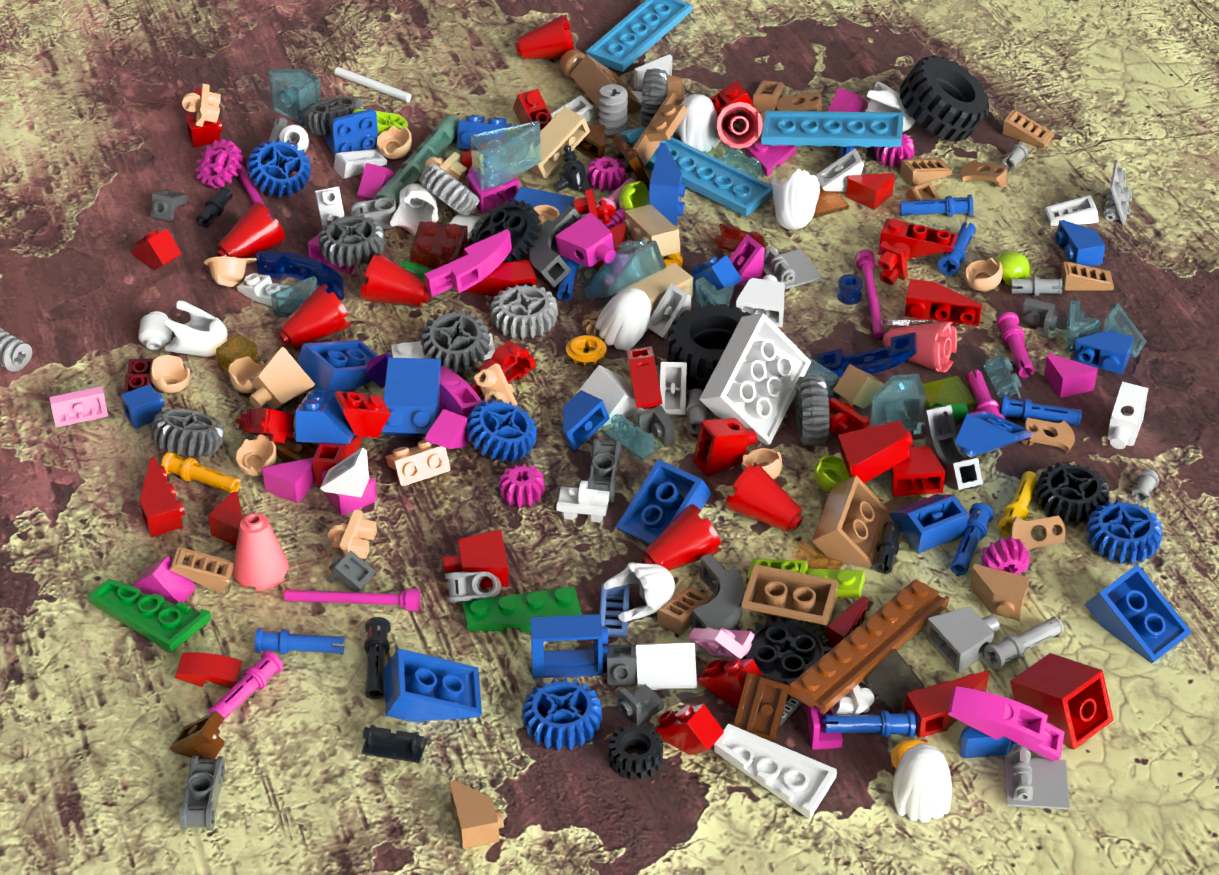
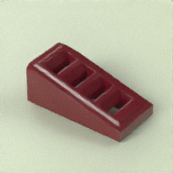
M860 597L827 626L826 639L829 640L828 647L833 649L864 622L868 605L867 597Z

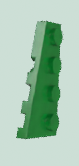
M109 578L88 594L89 602L170 653L175 651L212 620L210 611L201 609L198 612L190 609L188 604L179 601L177 604L165 601L164 596L155 593L153 595H146L141 593L139 588Z
M575 586L463 602L467 630L504 632L506 628H516L520 632H531L530 617L582 615Z

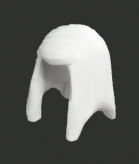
M877 82L874 90L868 92L867 97L870 98V102L865 112L904 113L903 132L913 126L915 119L907 114V109L903 107L899 93L881 82Z
M689 95L682 101L681 105H685L687 113L673 133L674 137L681 138L683 143L702 152H709L712 147H717L721 142L716 129L718 117L714 104L705 95Z
M797 169L783 183H780L779 179H772L773 199L778 225L789 230H796L805 227L812 220L820 193V183L815 175H810L808 171Z
M416 183L407 185L400 190L399 207L393 214L390 225L392 227L399 226L405 228L416 239L418 237V240L428 237L430 231H434L437 228L438 209L435 195L423 185Z
M627 288L611 298L602 309L595 325L596 329L600 330L599 336L604 339V343L609 346L614 345L616 349L627 351L641 339L647 331L650 321L651 302L649 297L642 290Z
M185 301L177 302V309L189 312L191 320L186 324H181L166 319L165 326L171 329L176 337L172 339L171 343L164 350L202 357H210L220 353L225 348L228 337L227 329L221 320Z
M630 562L622 572L610 578L604 584L606 590L628 584H639L640 596L647 605L618 615L619 620L622 622L640 619L655 613L671 599L675 590L674 578L665 567L658 564Z
M920 743L907 749L893 777L892 787L896 811L900 816L907 814L910 820H919L921 823L929 822L931 817L939 819L944 814L949 813L952 798L951 775L944 754L934 746Z

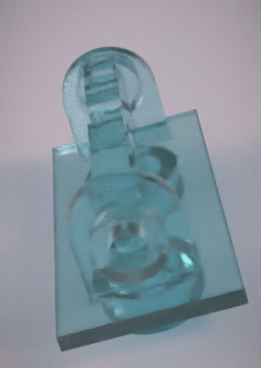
M723 145L726 153L720 155L718 160L735 168L738 167L739 170L755 178L758 175L764 178V173L761 169L762 165L756 158L745 156L738 148Z
M997 349L998 357L986 360L984 369L998 397L1003 398V395H1007L1010 398L1013 394L1017 393L1019 399H1022L1018 388L1022 387V384L1016 373L1011 375L1010 372L1014 369L1008 357L1002 358Z
M615 414L612 417L611 423L613 428L605 433L615 442L621 440L624 448L642 460L662 447L656 442L654 435L648 434L638 426L633 427V423L626 419L623 414Z

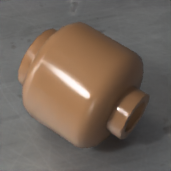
M579 50L565 52L560 59L562 73L575 81L570 74L585 57V54Z

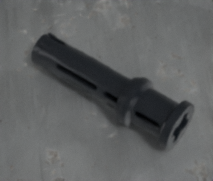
M382 617L370 618L365 623V630L368 633L367 639L364 642V650L368 654L365 695L373 700L384 696L385 655L390 650L388 633L391 630V623Z

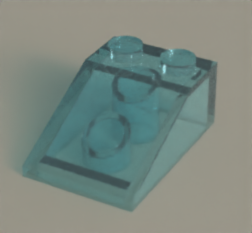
M539 121L470 135L473 175L481 190L505 185L541 162Z
M643 238L634 242L628 240L619 244L620 249L615 251L614 260L610 263L604 262L582 293L583 299L609 297L665 269L666 265L656 240L646 241Z

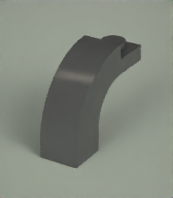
M571 205L553 222L547 219L540 227L541 231L536 233L539 239L533 240L532 243L535 246L530 247V261L545 281L554 288L571 272V269L558 254L556 242L557 234L582 218Z
M951 405L923 410L928 435L924 437L926 446L932 449L945 470L944 484L954 490L983 484L978 457H969L960 451L961 446L954 444L957 432Z
M711 554L700 557V578L716 597L709 603L692 610V630L693 628L706 629V627L716 630L720 628L735 630L741 621L743 608H741L744 598L742 577L736 567L725 570L721 562H717Z

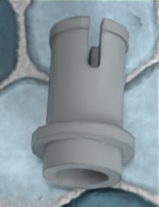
M1021 143L1013 145L1011 152L1002 160V164L1006 165L1007 170L1009 168L1010 171L1014 170L1020 161L1027 158L1028 148Z
M1150 469L1142 471L1137 477L1138 483L1132 492V495H1134L1132 498L1136 502L1146 503L1152 490L1159 484L1157 473Z

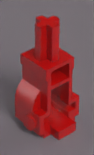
M508 340L494 352L489 361L477 369L479 373L494 364H499L509 384L516 377L520 380L526 376L530 370L536 367V363L527 348L523 349ZM476 381L470 385L478 396L483 394Z
M268 408L247 409L246 414H241L240 418H236L235 423L239 424V429L243 430V432L255 435L262 434L269 436V441L285 444L286 438H292L295 414Z

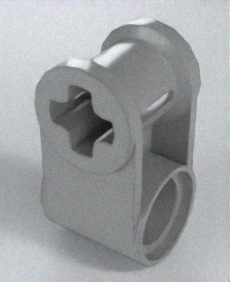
M389 197L359 201L352 205L350 212L351 215L355 214V216L364 214L365 218L372 217L373 221H378L383 229L393 228L390 225V221L396 211V203L394 199Z
M489 572L445 574V579L448 580L449 586L447 603L494 598L501 590L499 578ZM487 577L491 578L493 581L492 590L483 593L480 589L481 581Z

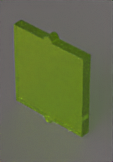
M959 376L917 385V391L924 399L923 403L927 404L929 408L935 403H964L967 408L974 407L977 404L970 393V388L964 385Z

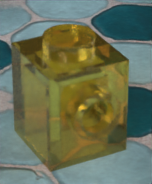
M238 333L216 348L218 368L228 373L231 363L236 359L246 356L251 357L258 364L256 343Z

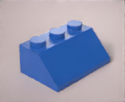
M314 388L313 391H309L296 409V442L350 444L355 434L334 395L335 392H328L327 388Z
M985 410L966 415L954 444L961 446V452L975 457L976 454H987L988 452L1030 438L1033 431Z

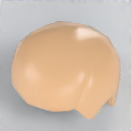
M392 126L377 137V149L388 159L403 158L411 149V132L405 126L403 129H397L395 126Z
M989 258L986 261L978 260L971 262L965 269V281L972 289L987 292L993 290L1001 282L1003 274L1001 262L997 264L993 258Z
M172 355L159 356L152 362L150 370L151 382L158 390L164 393L180 392L189 384L190 369L184 368L183 361L179 357Z
M246 356L236 359L231 363L228 373L233 387L242 393H255L256 389L251 385V381L265 365L264 362L260 361L257 364L251 357Z
M259 434L254 440L245 439L241 447L236 451L235 462L242 473L251 476H262V468L274 466L276 463V446L274 442L269 441V437Z
M760 448L751 451L748 455H743L741 463L743 471L750 464L754 466V462H756L775 479L782 469L781 454L772 449Z

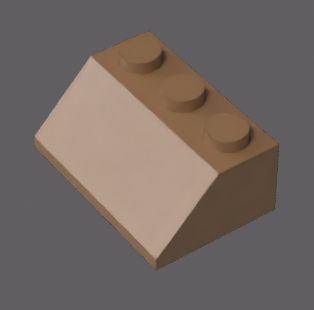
M587 54L570 74L576 81L574 85L583 93L585 92L583 96L589 102L595 104L593 108L598 113L600 111L599 96L601 95L599 90L609 84H617L627 90V114L640 111L642 108V103L615 72Z
M855 475L831 488L812 542L830 560L869 568L873 565L877 553V544L882 539L884 524L888 521L890 511Z
M754 564L741 608L829 625L836 607L838 580Z

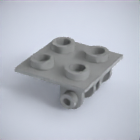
M1115 160L1110 189L1107 192L1104 218L1109 222L1121 219L1122 225H1125L1126 217L1130 214L1129 201H1132V193L1130 187L1125 185L1126 175L1124 169L1120 168L1118 161Z
M767 247L764 250V273L774 276L777 282L784 283L785 289L823 279V276L801 249L781 255L778 254V250L775 247Z
M1022 745L1015 748L1012 757L1004 756L1007 806L1069 810L1066 760L1057 759L1051 761L1049 759L1031 758L1030 751Z

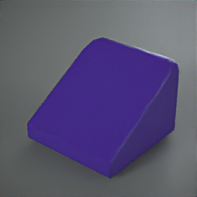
M387 352L370 359L365 371V375L381 388L385 387L388 357H392Z

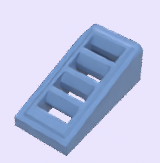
M602 583L600 602L602 626H622V629L608 628V637L627 638L628 621L622 622L621 620L605 619V616L618 617L621 613L629 611L630 585L606 590L604 588L605 583ZM606 599L623 600V603L606 602ZM606 608L623 609V611H608Z

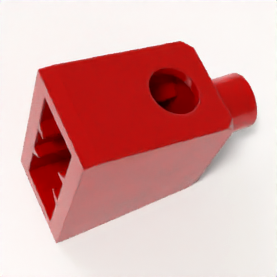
M736 418L701 421L693 462L707 477L741 464L743 455L746 454L747 446L757 443V434L753 429L747 430Z
M914 444L909 446L910 457L891 468L892 497L943 493L945 470L932 449L928 446L914 447Z
M502 530L461 538L458 541L459 555L443 556L444 573L460 571L470 573L489 572L499 578L501 587H509L508 564ZM484 578L480 583V587H493V581L491 578Z

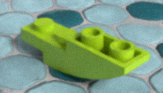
M752 559L746 577L749 583L754 564L838 580L837 598H860L865 582L864 570L809 569L807 560Z

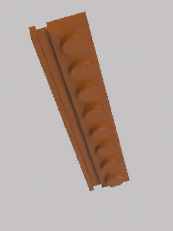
M916 579L913 580L789 685L788 694L812 708L817 706L821 709L820 712L825 714L926 626L928 618L941 613L948 606L950 597L945 596L943 598L938 595L939 591Z

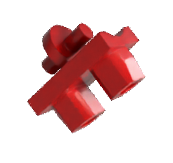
M592 189L585 191L586 197L574 200L575 209L580 215L592 213L598 220L603 219L604 224L610 223V217L615 214L614 206L607 204L606 200H600V206H596Z
M883 240L880 245L881 256L877 260L878 266L883 269L880 274V280L893 286L898 278L905 281L908 277L906 261L911 255L910 248L905 243H896L890 246L888 242Z
M836 398L829 399V432L837 435L871 427L873 422L871 418L866 415H859L854 411L853 406L847 402L841 403Z

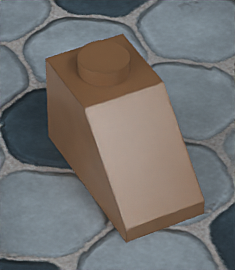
M849 364L833 391L841 395L839 401L842 403L847 402L851 406L856 405L865 408L887 394L891 388L873 375Z
M974 564L970 588L991 614L1019 621L1027 597L1030 578Z
M456 780L449 781L451 805L463 849L499 842V829L504 828L501 810H495L492 798Z

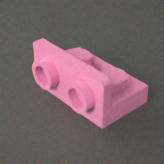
M102 386L49 397L56 427L108 417Z
M706 627V629L693 628L688 638L713 657L742 659L749 652L752 646L751 641L755 634L751 631L726 630L724 628L716 630Z

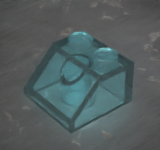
M274 69L268 71L273 109L301 127L305 126L304 111L308 106L321 100L319 78L305 69Z
M919 373L894 375L872 395L869 427L901 420L905 430L909 429L911 434H921L926 394Z

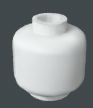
M289 125L283 128L279 134L281 142L285 143L289 139V142L295 145L299 141L297 143L298 150L304 149L306 152L308 149V134L302 127Z
M150 312L140 321L139 341L150 350H159L171 343L172 330L165 326L166 319H171L162 312Z

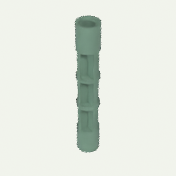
M446 115L422 144L416 148L408 160L401 165L394 176L373 197V200L389 197L395 200L397 207L399 205L400 190L407 185L417 183L426 168V161L430 157L438 158L456 139L460 119L454 115Z

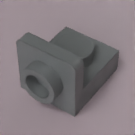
M168 189L152 193L150 215L167 221L173 220L174 209L179 205L187 203L188 194Z
M1026 298L1023 305L1021 323L1043 328L1042 337L1047 338L1050 330H1055L1058 316L1054 315L1055 304Z
M662 406L637 414V431L640 435L652 432L656 439L659 438L664 447L674 445L675 424Z
M350 550L344 558L339 555L329 566L332 572L327 580L332 583L338 578L354 592H360L377 571Z
M608 645V685H636V645Z
M646 684L631 693L622 687L618 690L617 708L624 718H629L637 726L663 710L664 701Z

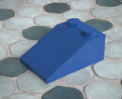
M660 142L650 180L649 205L651 204L673 225H677L679 216H684L685 202H681V197H684L685 183L681 182L682 173L667 145Z
M361 340L303 344L297 363L314 382L313 388H327L328 392H352L372 381L365 375L369 360L378 355Z
M388 357L384 401L391 415L382 430L385 436L426 437L439 416L441 359Z
M658 459L616 528L650 545L687 506L694 504L702 510L711 492L702 479Z
M1138 564L1084 604L1105 630L1151 664L1192 633Z
M398 648L384 668L385 711L388 717L410 722L476 718L482 714L478 667Z

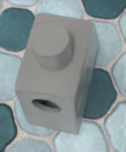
M965 607L928 618L926 639L957 673H960L984 657V649L993 643L994 632L1000 629V625L994 615L991 614L981 618L972 608Z

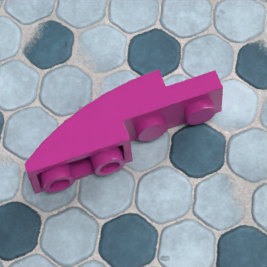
M506 229L464 248V257L425 273L427 292L430 296L433 297L453 287L460 293L490 275L512 250L509 230Z
M441 366L439 409H447L450 412L468 418L475 405H479L482 400L462 377L452 370Z
M958 686L952 689L948 715L996 740L1005 736L1051 761L1061 757L1065 732L1047 723L1048 715L1020 702L992 693Z

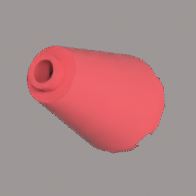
M734 102L724 107L719 113L716 122L719 138L726 145L738 149L749 147L755 143L761 135L763 126L759 112L752 105L745 102ZM737 120L739 125L734 129L733 122Z
M946 321L894 327L885 333L883 345L888 353L934 371L946 373L953 364V361L949 360L951 353H956L957 331L955 326H950L951 322Z
M259 513L249 514L241 520L233 561L235 581L246 589V585L255 587V591L276 587L284 581V576L289 571L288 560L266 516Z

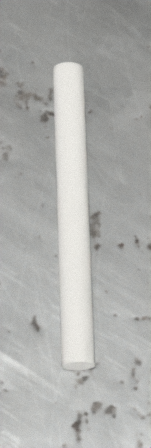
M340 67L335 69L334 73L336 76L406 102L411 100L410 93Z

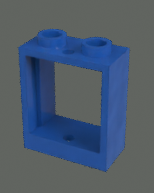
M601 614L530 617L533 679L603 675V664L607 663L608 648L603 646V644H608L607 626H602ZM594 639V649L544 652L543 642Z

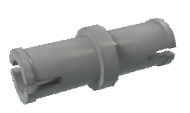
M1034 277V279H1011V294H1034V296H1039V294H1062V278L1040 279L1039 277Z
M693 389L688 394L689 405L686 408V414L689 418L688 429L693 434H699L701 421H704L707 415L706 405L699 400L703 393L701 389Z

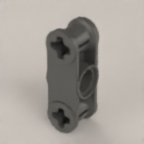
M595 438L590 477H588L587 481L588 489L609 491V502L614 503L622 441L603 442L599 438Z
M198 756L191 757L189 777L179 812V826L181 830H186L188 827H206L208 831H213L221 784L225 776V759L223 756H218L217 759H199Z

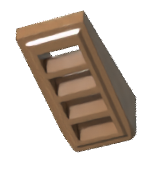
M765 80L761 82L753 95V105L758 112L776 110L784 83Z
M1012 110L1004 120L1002 134L1045 148L1054 137L1053 132L1018 111Z
M941 158L906 159L901 161L900 174L911 186H915L929 180L932 181L952 175V170Z
M1063 262L1061 278L1065 291H1111L1114 289L1110 271L1072 262Z
M177 547L170 570L217 593H221L230 581L234 563L223 558ZM183 559L188 561L187 566L182 564Z
M688 586L657 611V624L681 636L692 624V610L712 601V597Z

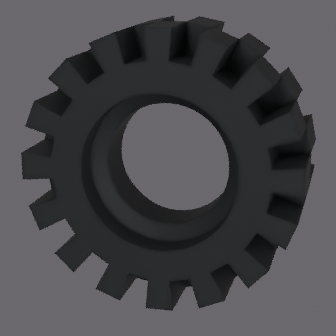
M631 723V728H628L625 724L621 726V731L616 729L613 732V736H610L609 764L610 767L613 766V771L616 774L620 772V777L626 778L628 774L630 775V780H636V776L640 775L641 780L646 779V773L652 777L655 775V770H660L661 763H663V740H661L659 732L655 734V728L652 726L646 730L647 724L641 723L640 728L636 727V723ZM630 748H642L647 752L642 755H631L625 751Z

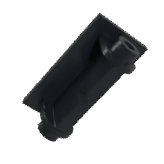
M371 725L370 728H364L363 739L366 740L361 754L420 763L428 739L420 736L419 732L411 733L397 730L395 734L391 733V729Z

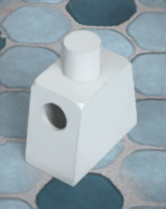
M766 275L763 279L751 278L737 298L736 307L741 308L742 312L747 311L751 315L764 313L776 327L782 328L785 284L777 282V279L772 275Z
M1122 382L1111 415L1108 439L1114 448L1124 449L1126 445H1134L1143 421L1149 388ZM1126 406L1133 408V414L1125 413Z

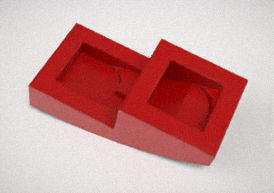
M182 653L175 678L203 687L205 681H209L224 687L233 688L237 683L243 661L212 653Z

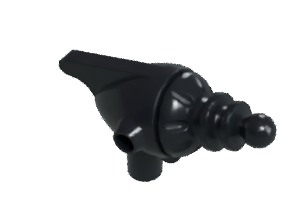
M565 145L563 148L565 151L563 161L565 163L559 174L560 181L553 184L555 190L559 192L568 186L576 191L590 190L585 167L579 160H576L577 156L574 155V151H571V146Z

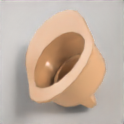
M224 256L206 259L204 264L209 266L211 277L217 284L235 287L244 277L246 264L256 262L258 259H240Z

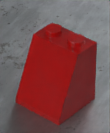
M1049 653L1010 681L1014 701L1048 715L1047 723L1065 732L1063 744L1072 750L1114 721L1105 678L1101 669Z

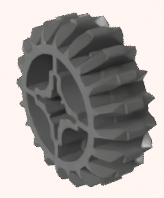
M647 69L644 74L641 108L643 127L648 126L668 96V73L665 70Z
M356 97L327 98L307 107L304 111L305 124L308 131L312 134H325L327 136L332 134L331 122L334 118L352 114L355 109H365L362 100Z
M344 214L342 218L335 217L334 221H327V225L322 226V231L319 232L318 237L319 249L325 260H330L331 264L338 263L339 267L348 265L351 268L353 265L358 267L361 264L369 265L370 260L376 253L382 254L385 245L384 231L379 222L373 221L372 217L365 218L364 214L361 216H355V214L346 216Z
M455 308L452 313L444 310L442 316L435 314L433 320H428L426 327H423L421 345L424 356H427L428 359H441V366L453 369L455 373L460 368L467 372L469 365L476 368L478 362H483L485 355L489 351L490 336L488 328L484 325L482 318L476 319L475 313L468 316L466 310L462 313H457Z
M814 375L799 377L795 387V414L799 441L803 445L810 446L825 444L830 427L829 399L825 380L821 376Z
M167 409L155 415L152 422L151 439L159 448L166 449L169 453H177L178 456L207 457L216 454V451L220 450L223 442L224 427L221 425V422L215 420L212 416H207L206 413H198L188 409Z

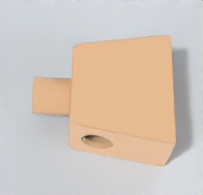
M282 347L271 356L252 379L251 385L256 389V392L249 397V400L255 408H261L267 403L275 410L304 394L315 384L288 351Z

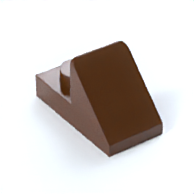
M214 711L185 726L169 749L174 753L189 758L198 756L199 759H215L225 743L218 736L220 733L218 728L225 718L217 711Z

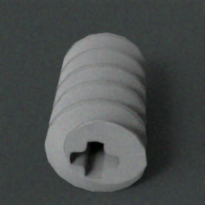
M605 85L599 90L601 94L599 96V124L605 125V136H616L626 131L628 127V93L620 85Z
M0 328V366L12 372L19 371L29 363L33 353L32 348L29 344L24 343Z

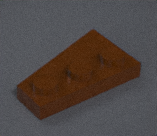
M620 134L611 138L615 145L612 150L618 159H623L621 163L625 164L626 172H632L629 174L630 177L636 181L644 182L649 190L650 180L637 156L633 154V151L628 147Z

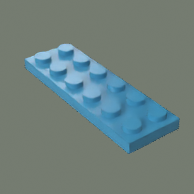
M645 0L586 51V54L607 67L623 72L692 12V4L681 0Z
M766 111L761 141L762 145L901 147L904 113Z
M673 137L669 141H661L667 145L682 173L681 182L685 183V187L746 217L773 197L772 185ZM659 146L645 166L651 170L654 169Z

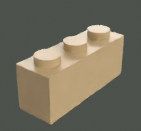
M564 106L519 154L525 168L545 180L563 161L564 146L570 145L571 151H573L589 134L590 130L585 118Z
M651 204L625 211L623 223L626 224V234H629L651 257L658 258L681 252L679 229Z
M672 263L616 291V294L627 288H637L644 291L651 302V318L671 283L692 297L693 277L676 263Z

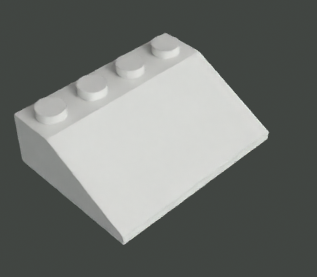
M764 313L744 316L738 323L699 400L721 419H738L747 430L753 429L756 432L757 440L770 445L795 396L796 382L799 377H804L811 361Z

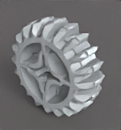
M431 163L425 168L419 178L423 186L461 215H470L480 202L476 194L436 164Z
M516 284L514 288L506 287L505 291H499L498 296H494L492 307L490 308L491 320L493 325L496 326L497 331H503L504 336L511 335L513 339L521 337L523 340L525 337L533 339L535 335L543 336V332H550L551 327L555 326L558 316L556 298L552 297L551 292H546L545 287L538 289L536 284L532 287L527 286V284L524 286Z

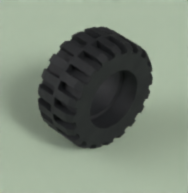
M937 55L922 58L900 85V99L902 100L903 107L907 109V114L915 119L916 124L925 128V131L935 134L937 138H945L946 141L956 142L967 139L987 116L989 111V97L984 92L985 88L983 85L978 83V79L974 75L972 76L969 70L965 67L962 68L959 66V63L950 61L946 57L940 58Z
M706 304L704 307L699 305L693 307L691 311H684L680 317H677L672 322V326L668 331L667 362L687 363V389H701L704 391L742 317L750 316V313L747 311L742 312L741 308L735 306L733 308L728 307L727 304H720V306ZM711 348H718V349H724V350H710V349H711Z

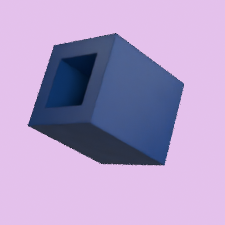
M150 384L121 394L124 414L134 429L152 423L155 415L159 414L162 408L165 407L161 393H156Z

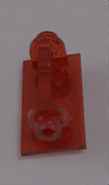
M719 224L721 236L717 235L715 239V244L719 248L734 252L737 245L742 242L746 235L752 237L765 249L767 248L765 238L761 234L754 231L740 230L734 225Z

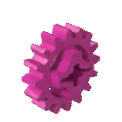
M222 139L220 143L215 140L212 147L207 145V151L200 153L203 156L202 159L196 161L200 165L195 169L199 173L197 178L207 187L211 186L213 189H217L218 185L224 187L226 181L231 183V177L238 176L236 170L242 168V165L239 164V161L243 159L240 155L241 150L230 140L227 142L225 139Z

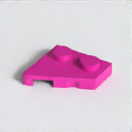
M757 141L745 148V154L766 176L772 174V169L776 165L780 167L785 163L786 159L791 158L796 153V146L762 145V141Z

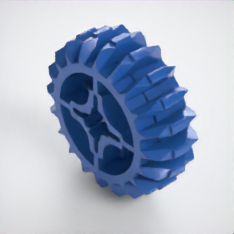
M280 138L276 142L269 139L267 144L261 141L259 147H255L252 154L249 155L247 166L249 180H254V187L261 186V193L268 191L269 197L277 194L280 199L282 194H285L288 198L292 193L297 195L300 189L306 187V183L310 179L311 165L309 164V157L305 156L304 149L298 150V144L290 145L289 139L285 143L281 142ZM270 158L271 161L267 162L265 165H261L263 161ZM297 171L296 175L291 178L288 177L292 172Z
M491 398L488 402L482 401L472 409L471 414L467 418L468 424L465 434L469 437L468 442L474 444V450L482 451V456L487 454L491 456V461L497 458L501 463L506 459L513 463L516 459L521 461L524 456L531 452L536 442L537 427L534 425L535 419L529 418V412L521 411V405L515 407L511 401L504 403L500 399L496 402Z
M1116 499L1113 504L1106 501L1104 506L1098 505L1097 509L1092 511L1086 527L1088 543L1092 545V550L1099 551L1100 557L1108 556L1109 562L1115 559L1119 560L1120 564L1123 561H1128L1133 565L1136 560L1143 563L1146 558L1151 559L1153 554L1157 553V550L1160 548L1163 536L1161 521L1157 520V515L1150 513L1149 507L1141 508L1139 502L1134 505L1130 504L1128 500L1125 503H1121Z
M565 677L563 682H557L554 678L551 684L542 681L540 688L533 687L531 694L526 695L525 704L522 707L523 726L527 729L529 738H534L537 745L544 743L547 749L551 746H556L558 751H560L562 747L567 746L572 750L575 744L583 747L585 740L592 741L594 734L598 733L600 729L602 704L600 699H597L596 692L590 691L588 684L580 686L578 680L570 683ZM579 710L584 713L583 716L578 713ZM542 712L546 714L545 718L541 716Z

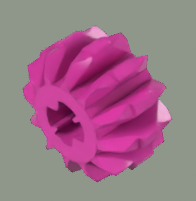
M904 134L902 135L901 147H875L877 161L882 162L883 166L890 165L891 168L893 166L901 168L902 160L912 159L914 156L913 139L907 138V135Z
M603 156L601 159L594 158V161L589 163L587 172L589 184L592 185L593 189H600V192L604 190L611 192L612 189H618L626 181L625 164L621 163V159H614L613 156L609 158Z
M514 464L512 469H505L504 474L500 476L499 480L502 499L507 500L509 506L517 504L519 508L522 505L531 507L533 502L539 503L541 496L545 492L542 472L537 471L535 466L528 468L526 464L522 467Z
M1009 536L1003 540L1000 537L997 542H990V547L982 549V566L1021 575V572L1028 570L1030 555L1020 539H1013L1012 536Z

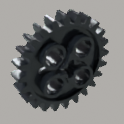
M514 199L512 203L506 200L504 206L498 203L496 210L493 211L490 208L488 216H481L483 221L475 223L478 228L471 231L474 237H471L468 241L472 245L508 229L512 250L502 263L513 262L515 259L521 261L520 255L522 253L528 255L529 253L526 249L535 246L532 240L539 239L536 233L541 231L539 226L541 220L538 218L539 214L529 203L526 204L524 200L518 202Z
M777 617L776 623H772L767 618L765 626L756 622L755 630L747 629V631H751L755 636L751 641L752 646L749 652L740 660L753 659L763 676L791 684L832 648L828 647V639H822V631L814 632L813 624L804 627L803 620L794 624L792 618H788L787 622H783L780 617Z

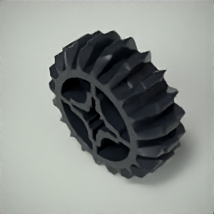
M1067 462L1064 466L1060 463H1057L1055 467L1048 466L1046 471L1041 472L1035 486V498L1039 505V510H1044L1045 516H1059L1065 522V525L1068 522H1073L1076 526L1079 522L1087 524L1092 511H1095L1098 505L1104 506L1106 501L1109 502L1110 498L1109 485L1106 484L1105 477L1099 476V471H1090V466L1084 468L1079 463L1071 465Z

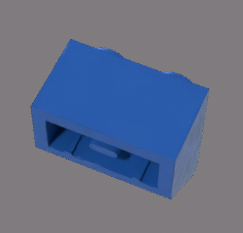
M935 494L889 512V516L896 524L897 522L901 525V533L917 554L963 537L969 518L968 512L954 495Z

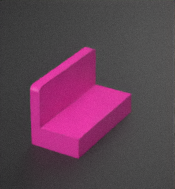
M803 703L812 750L842 748L843 739L841 733L824 734L822 726L834 723H822L824 714L820 712L821 709L817 706L812 708ZM829 709V710L825 713V714H828V715H833L831 709Z

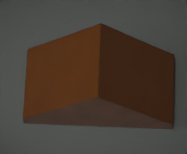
M588 125L589 134L574 149L593 160L594 158L601 159L605 156V125Z

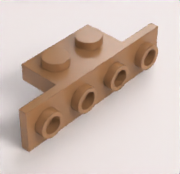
M674 92L668 94L632 148L642 167L646 166L661 141H669L687 113L685 105L679 104Z

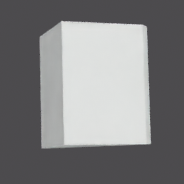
M600 365L579 389V391L582 390L603 400L610 419L602 427L647 410L642 407L636 408L633 389L622 376Z
M695 642L645 643L636 645L638 688L644 684L651 690L697 688Z

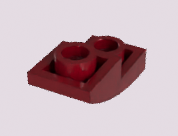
M129 359L128 374H125L124 393L149 384L153 388L150 370L154 359Z

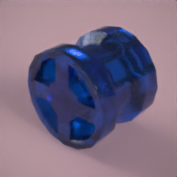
M854 274L841 276L838 281V300L846 305L859 303L862 298L863 280Z

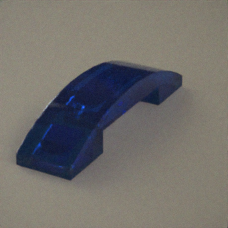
M258 251L256 253L258 274L268 275L277 280L283 275H287L318 286L325 284L328 287L324 290L328 294L333 291L339 300L344 299L343 278L328 265L316 259L290 252Z
M916 332L891 337L890 346L847 356H844L842 349L817 354L816 372L822 376L841 378L849 364L871 375L889 370L917 353Z

